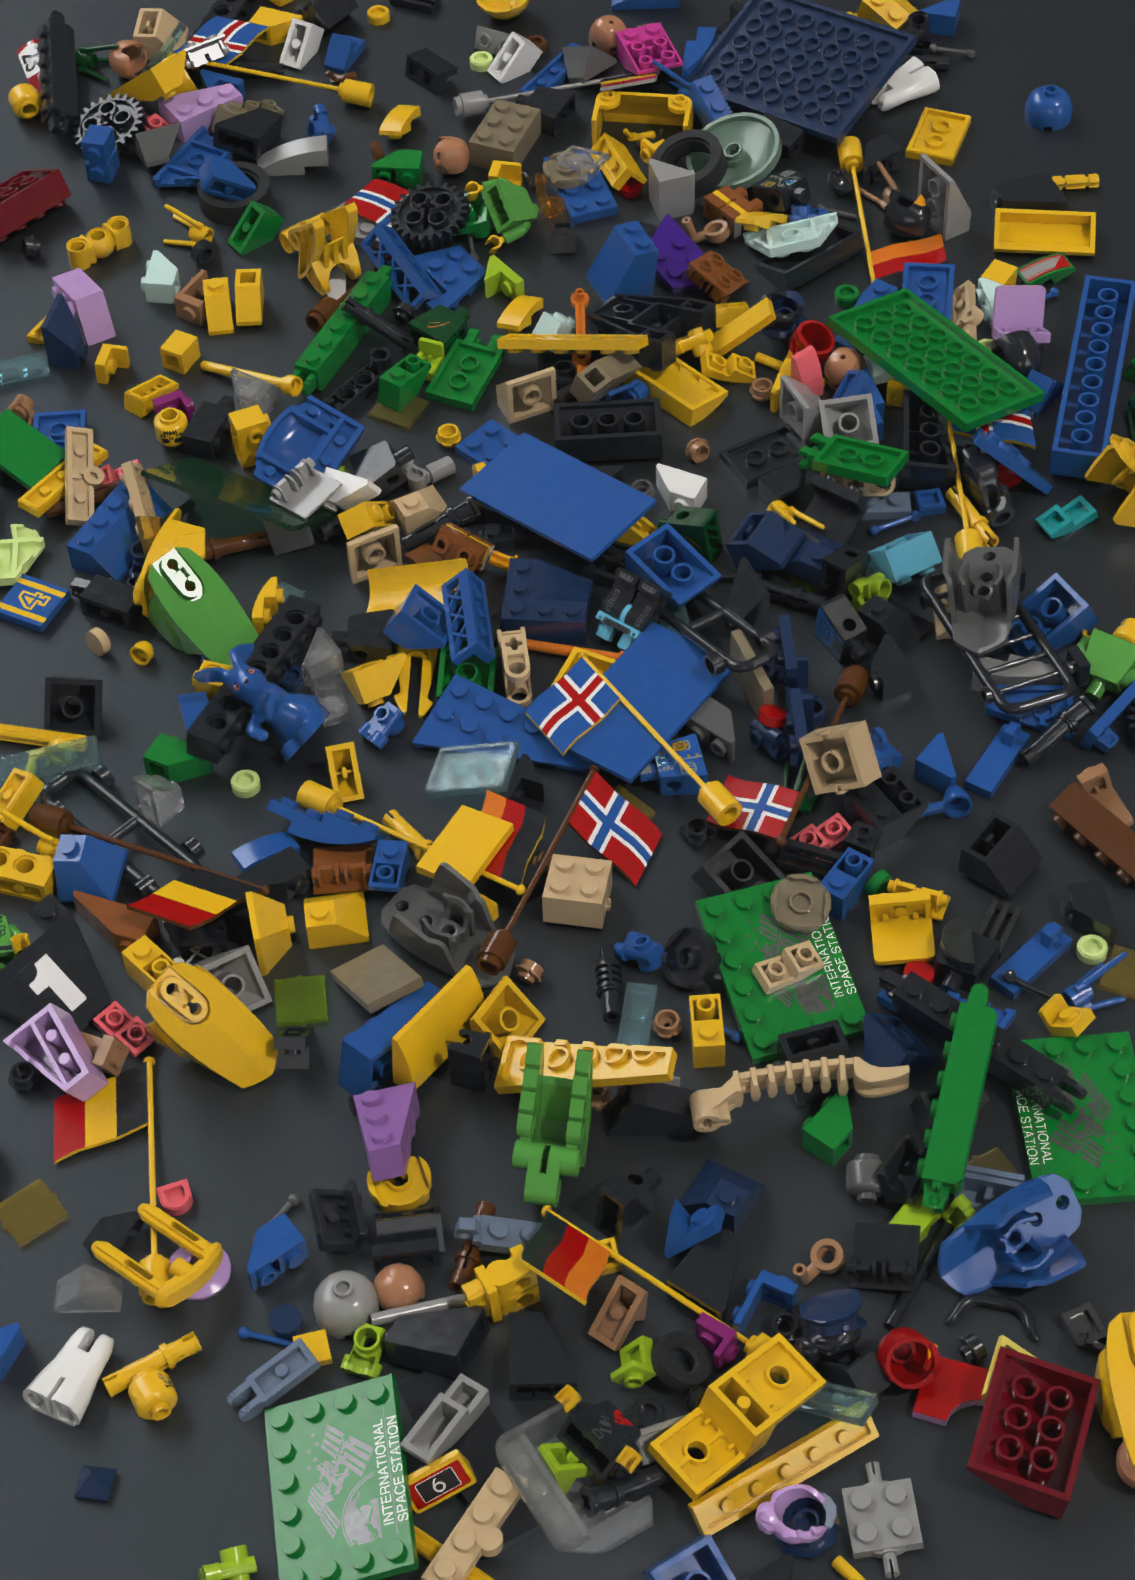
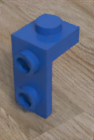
M762 1269L756 1280H750L744 1294L746 1300L742 1307L737 1305L732 1313L730 1324L733 1325V1329L743 1335L762 1299L792 1312L798 1302V1284H795L786 1276H777Z

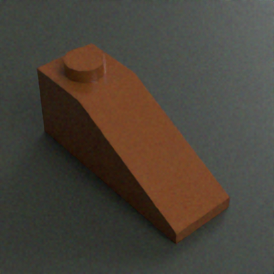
M77 890L72 894L77 913L119 952H122L144 935L154 943L160 933L158 919L129 910L125 904Z

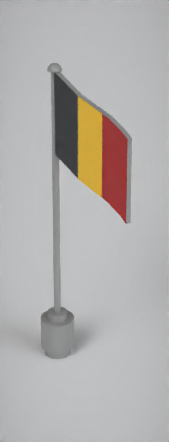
M660 71L639 76L629 73L550 88L566 90L600 84L601 92L655 82ZM482 90L460 93L457 97H453V108L455 115L462 116V118L486 113L489 103L495 102L496 99H516L519 94L530 96L535 90L488 98L487 94H483Z

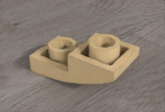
M810 940L784 948L779 956L755 963L751 971L767 995L805 979L822 969L825 964Z

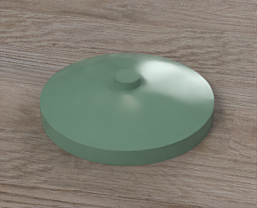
M749 112L729 114L712 121L701 129L717 137L727 159L726 174L720 184L711 192L725 185H728L733 190L739 186L747 189L763 180L775 168L780 159L782 141L779 132L771 120L760 114ZM705 152L686 154L687 169L695 172V174L700 172L710 160V155Z

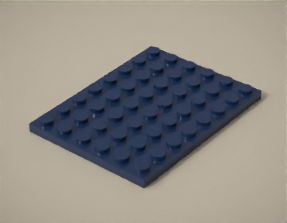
M748 0L685 81L691 83L694 80L711 75L717 87H719V91H722L721 95H724L723 98L726 99L725 102L728 103V106L763 115L765 112L803 129L806 134L839 145L916 45L917 39L916 35L808 0Z

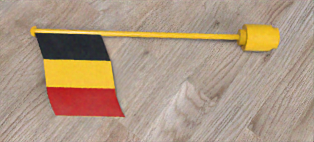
M148 1056L143 1060L142 1064L119 1074V1077L108 1078V1084L86 1102L68 1093L54 1100V1164L78 1152L119 1140L148 1126L150 1204L156 1206L153 1065H155L156 1061L153 1057ZM150 1226L151 1254L140 1260L139 1264L167 1282L171 1279L169 1274L171 1262L166 1257L158 1254L157 1230ZM138 1288L142 1301L147 1305L155 1306V1299Z

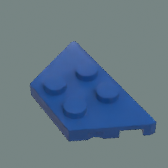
M201 126L172 156L170 162H167L152 178L153 186L197 187L200 178L199 169L208 156L211 154L231 160L230 151L213 146V137L208 134L205 126Z
M979 427L972 435L973 443L1044 494L1047 495L1053 488L1045 478L1030 466L1032 463L1021 455L1022 452L1011 443L1007 445L993 430L987 433Z

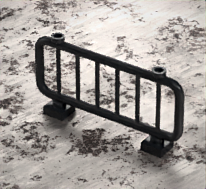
M1023 566L1020 577V592L1025 589L1026 570ZM943 568L926 574L921 579L920 589L922 593L919 594V602L923 610L933 609L953 640L951 614L948 613L940 599L948 597V591L936 595L931 587L932 583L945 579ZM1019 598L1014 621L1020 619L1029 633L1008 639L1001 647L1033 638L1042 652L985 669L977 655L957 646L983 686L980 689V695L984 704L987 705L994 702L1000 711L1010 715L1027 713L1070 698L1075 692L1076 685L1077 687H1082L1089 684L1091 664L1078 645L1067 649L1066 661L1063 663ZM1042 657H1046L1055 670L999 689L989 675ZM1059 676L1064 684L1063 689L1020 703H1010L1002 695L1003 693Z

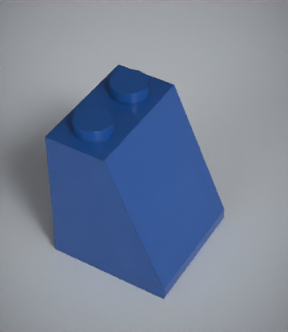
M638 221L615 225L586 274V279L603 302L614 294L653 296L659 250Z

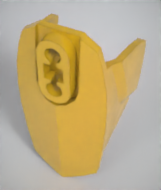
M1112 434L1109 437L1111 444L1106 446L1084 477L1087 481L1111 484L1125 489L1129 495L1114 515L1113 521L1117 525L1135 527V442L1129 438Z
M180 508L174 509L158 532L134 586L133 602L135 605L142 606V615L149 618L150 600L154 596V592L147 579L151 565L175 547L189 548L202 559L205 558V528L181 522ZM171 561L167 562V566L176 571V564ZM185 584L187 591H194V587L191 584Z
M184 962L168 965L147 990L145 1007L154 1021L149 1022L144 1029L178 1057L189 1058L241 1088L255 1085L273 1074L278 1056V1049H274L273 1035L210 972L199 965L192 966ZM173 983L174 991L168 994L166 991L167 986ZM189 1002L197 1003V1011L191 1014L190 1007L187 1005Z
M1134 1311L1119 1313L1109 1323L1106 1346L1099 1353L1094 1378L1101 1380L1096 1397V1405L1102 1426L1110 1433L1111 1439L1123 1437L1133 1467H1135Z

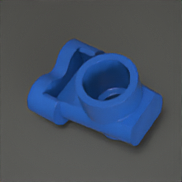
M318 103L313 106V115L307 120V136L327 135L329 145L335 136V126L329 122L325 105Z
M810 203L792 204L791 214H787V223L829 214V211L823 210V208L811 209Z
M387 701L385 705L379 706L375 710L374 716L368 723L364 722L357 732L381 750L389 741L388 736H395L402 731L404 727L402 716L404 713Z
M630 931L626 935L624 942H617L613 946L615 958L623 961H636L642 972L654 971L662 965L663 946L652 941L648 935Z

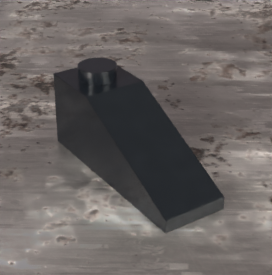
M292 846L287 847L236 877L260 886L268 885L270 892L265 897L278 902L288 901L297 895L305 893L313 886L311 868ZM247 900L231 909L248 907Z

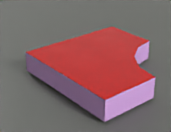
M932 1356L928 1360L926 1371H928L932 1364ZM941 1356L940 1373L926 1386L919 1388L912 1417L946 1426L950 1417L961 1408L973 1405L983 1406L981 1394L989 1371L988 1369Z

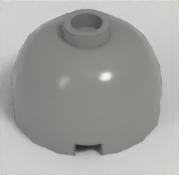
M341 1270L330 1274L320 1282L314 1293L313 1312L316 1322L321 1329L326 1330L327 1335L337 1339H345V1336L354 1335L355 1331L364 1323L370 1324L369 1314L380 1311L378 1295L373 1283L365 1275L354 1271Z

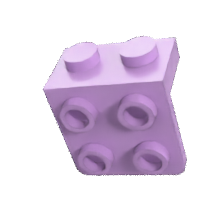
M1041 285L997 286L994 294L991 337L996 340L1010 332L1024 330L1030 332L1039 347L1041 343H1050L1051 333L1043 327L1045 287Z

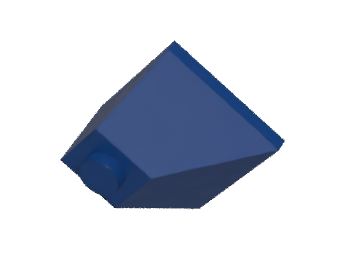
M415 584L390 617L382 632L393 643L400 645L404 649L443 648L448 641L444 605Z
M61 834L53 860L59 902L61 904H75L72 896L75 890L115 901L128 851L88 835Z

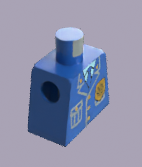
M696 733L669 741L668 744L704 783H707L708 773ZM664 748L639 775L640 783L656 780L660 794L664 796L699 794L701 788Z

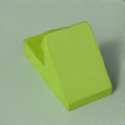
M494 254L491 255L484 279L485 297L489 298L500 291L512 300L521 294L525 295L524 279Z
M562 1442L540 1444L538 1447L545 1469L562 1495L567 1493L577 1478L595 1476Z

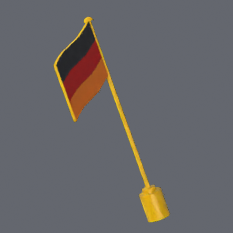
M846 136L839 145L837 144L840 168L847 170L848 174H852L871 284L876 279H879L900 289L903 282L904 263L948 264L941 233L929 238L892 244L870 251L856 174L864 167L861 142L857 137Z
M312 780L305 781L297 793L296 801L299 802L298 807L305 810L312 808L325 814V811L336 812L339 808L352 813L354 819L360 822L366 820L379 826V830L407 841L425 851L430 848L429 845L343 808L342 796L339 792ZM486 790V798L481 812L513 823L514 831L481 876L515 890L516 895H522L525 892V886L522 883L527 864L542 837L545 827V814Z
M545 1205L542 1208L543 1223L525 1245L520 1263L584 1306L587 1302L589 1290L603 1274L608 1257L610 1256L697 1314L701 1315L704 1312L725 1324L552 1211V1206ZM737 1332V1340L745 1344L743 1351L746 1353V1357L772 1338L762 1332L758 1336L752 1335L748 1339ZM770 1373V1377L778 1383H782L785 1380L779 1373Z

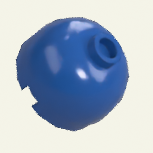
M1043 85L1035 88L1029 94L1025 104V121L1031 127L1043 131L1044 127H1052V131L1065 128L1071 121L1073 111L1071 98L1064 89L1055 85Z

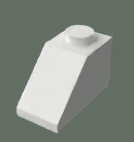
M292 18L279 63H284V65L301 70L318 52L324 29L312 23Z
M512 31L487 71L503 84L530 72L543 51L530 40Z
M660 463L656 465V486L670 511L675 512L680 506L701 508L707 498L706 477Z
M326 467L324 474L341 482L343 485L321 506L335 513L337 509L346 511L380 495L382 489L368 479Z

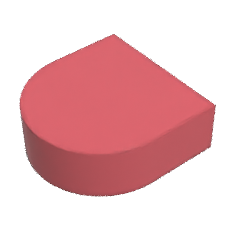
M187 1178L156 1188L162 1210L168 1215H183L192 1207L193 1197Z

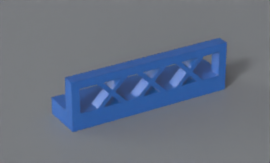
M377 223L360 243V246L377 269L384 264L385 255L392 256L391 267L393 269L390 280H392L393 284L391 288L401 301L409 303L417 310L426 299L432 300L442 295L441 291L393 228ZM378 237L380 240L379 251H373L370 245ZM403 271L405 274L404 284L398 285L397 273ZM416 288L419 295L411 302L409 299L410 289Z
M465 568L441 586L451 662L458 666L475 654L488 664L496 657L485 582ZM459 586L456 593L452 595V590ZM459 603H462L459 611L457 612V614H455V611ZM462 621H464L465 623L460 633H457ZM467 641L468 646L460 651L464 642Z

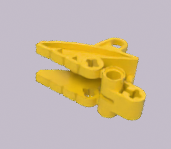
M355 202L303 220L282 230L279 234L280 243L288 254L299 251L298 278L307 277L314 289L322 296L331 291L329 284L330 272L335 265L339 266L343 272H346L351 280L361 277L358 254L353 243L358 224V208ZM331 235L330 243L327 242L325 236Z

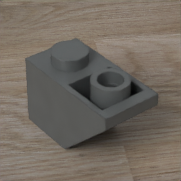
M709 697L688 720L687 735L696 733L700 744L712 750L715 755L723 757L732 763L735 760V735L731 709Z

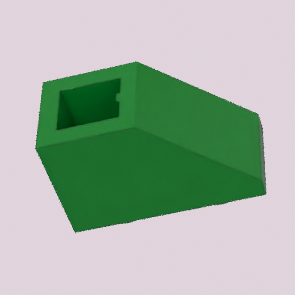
M399 149L371 165L372 180L380 179L406 188H417V184L422 185L425 170L423 150Z
M411 353L379 377L378 402L397 412L403 410L415 400L431 368V363Z
M161 732L142 756L146 775L169 784L210 774L213 771L212 762L187 754V742L182 741L176 736H169Z
M838 1091L834 1096L829 1095L823 1101L820 1111L814 1117L809 1116L801 1127L802 1147L831 1167L852 1146L853 1126L847 1094L846 1096H840Z

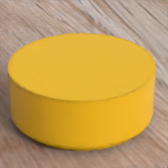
M383 5L372 6L367 10V20L375 26L384 25L390 21V11Z

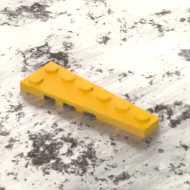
M507 1036L494 1088L498 1094L521 1093L528 1042L544 1044L543 1075L572 1080L575 1075L577 1050L593 1051L592 1087L672 1082L677 1053L673 1047L628 1046L618 1043H611L608 1046H596L594 1042L583 1041L582 1044H570L568 1040L556 1039V1042H543L541 1038Z

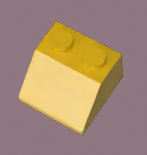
M862 0L857 16L901 31L908 24V16L918 10L907 0Z

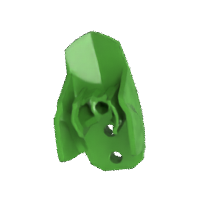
M175 547L151 565L147 579L154 592V596L149 604V620L174 648L180 649L189 655H204L209 661L232 666L229 651L239 644H253L259 637L250 619L225 582L195 552L189 548ZM167 562H174L176 564V571L170 569L167 566ZM185 584H191L194 587V591H187Z

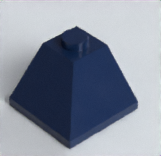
M57 294L41 326L49 366L78 370L82 361L87 358L88 347L84 344L82 332L63 295Z
M804 528L805 539L787 562V565L778 571L818 588L823 559L842 547L843 544Z
M867 1012L863 1017L865 1062L877 1067L909 1065L910 1079L939 1059L934 1051L900 1016Z
M708 1158L680 1203L690 1216L701 1208L707 1209L718 1203L725 1212L721 1228H727L736 1235L764 1191L765 1185Z

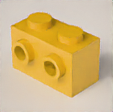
M258 404L228 413L234 452L242 468L256 465V453L259 444L271 425L268 414H263Z

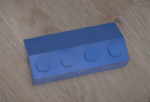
M122 480L67 544L70 563L73 569L92 576L98 574L106 578H112L118 582L132 568L131 545L135 541L141 540L135 529L137 524L135 514L129 507V492ZM147 484L159 523L161 518L173 509Z

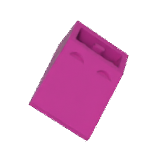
M660 22L616 32V56L625 70L638 76L661 71L652 63L653 60L658 61L668 69L683 66V61Z

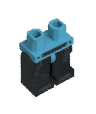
M618 566L614 575L616 577L615 583L604 600L601 611L599 610L595 617L601 620L595 635L612 642L617 631L620 630L623 634L617 646L626 650L652 622H658L673 593Z

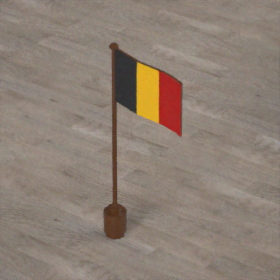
M48 803L35 804L29 813V824L45 834L60 838L61 834L69 835L72 831H76L195 870L171 881L148 897L127 905L129 910L188 930L212 922L237 904L246 901L245 892L252 891L262 896H266L270 892V888L266 884L260 886L77 826L71 811Z

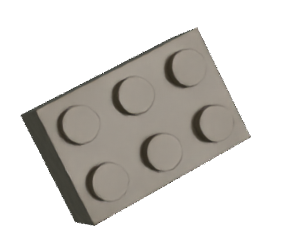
M496 99L468 142L470 165L490 169L493 160L522 164L542 132L541 109Z

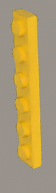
M506 334L497 339L498 349H508V353L523 352V349H529L534 354L544 353L546 350H553L555 354L568 353L569 350H577V354H588L592 350H600V354H613L616 350H624V354L631 355L639 353L640 349L649 345L648 335Z
M862 1403L858 1404L687 1504L700 1535L715 1534L757 1509L760 1503L769 1502L775 1491L805 1481L879 1437L867 1406Z

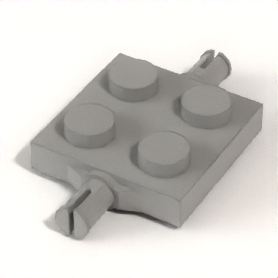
M873 1461L875 1474H873L871 1462L865 1465L869 1483L842 1489L853 1558H883L885 1577L892 1578L890 1565H892L895 1578L900 1575L897 1556L906 1551L924 1549L911 1478L882 1481L880 1463Z

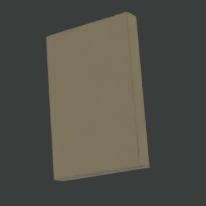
M742 630L731 631L730 657L736 661H746L755 657L756 655ZM762 666L749 672H732L756 718L762 705H774V687Z
M384 944L330 971L333 980L370 1014L424 986L422 977Z

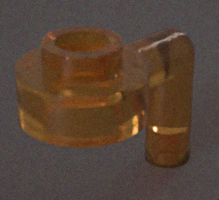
M535 174L536 196L538 202H540V212L548 218L560 216V213L565 210L564 199L559 196L548 197L546 195L544 174Z

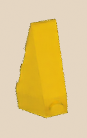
M183 49L109 94H111L112 98H115L118 93H120L121 97L128 94L130 98L134 96L137 101H155L161 96L164 100L176 94L174 89L182 85L186 60L185 50Z

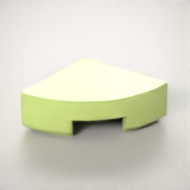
M10 524L13 539L40 537L36 530L26 528L23 524Z

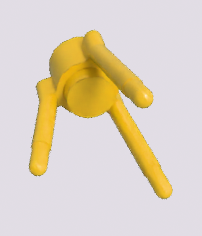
M169 204L164 205L167 210L174 214L172 216L173 219L190 227L188 237L191 239V241L164 239V244L193 248L202 239H206L210 243L212 242L214 236L212 228L192 219Z
M782 500L773 501L767 508V511L775 512L792 525H796V520H794V516L814 527L821 530L825 529L823 524L799 512L793 506L788 507Z
M6 810L1 811L3 816L40 838L36 847V851L40 855H49L54 858L59 842L58 838L45 834Z

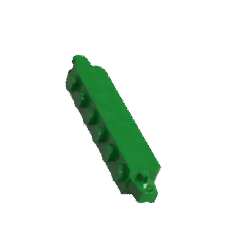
M383 264L376 272L367 270L348 296H351L367 308H373L374 312L380 316L390 303L392 297L391 286L393 283L390 280V275L393 268ZM344 301L294 364L295 371L292 375L299 376L302 379L303 388L301 392L303 395L310 396L311 392L315 389L323 391L370 329L367 325H360L359 320L341 310L342 304H345Z
M982 983L971 986L967 1003L960 1002L958 1013L952 1012L949 1031L954 1033L952 1042H945L942 1058L947 1060L946 1069L939 1070L936 1089H941L939 1100L933 1099L930 1108L929 1118L934 1119L932 1129L926 1128L923 1140V1147L928 1148L925 1159L919 1158L916 1177L921 1178V1190H924L923 1210L936 1214L943 1213L949 1196L954 1197L962 1191L997 1030V1013L993 1008L988 1007L989 990Z

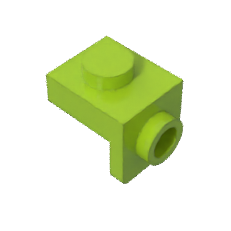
M420 337L418 341L419 352L416 356L431 363V368L425 380L431 381L445 358L444 344L440 341Z
M642 1335L619 1350L622 1367L610 1374L611 1381L624 1385L627 1388L635 1389L643 1386L646 1381L656 1376L651 1362L652 1338Z

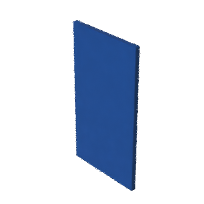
M525 432L459 488L461 494L465 496L470 495L476 502L591 563L657 504L656 499Z
M652 622L603 675L657 733L669 743L733 671L726 668L725 672L713 677L707 671L703 658L707 655L705 651L686 637ZM619 701L600 723L580 737L567 752L631 784L664 747Z

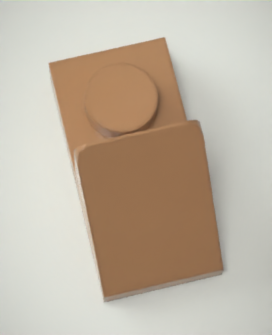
M618 1275L587 1334L610 1349L619 1351L634 1322L644 1321L646 1317L648 1292L624 1276Z

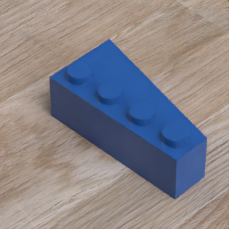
M427 981L422 988L408 994L398 1002L390 1004L385 1011L376 1017L370 1018L365 1025L355 1032L348 1033L341 1043L338 1085L352 1095L373 1090L378 1084L384 1087L392 1079V1075H390L393 1072L391 1038L440 989Z

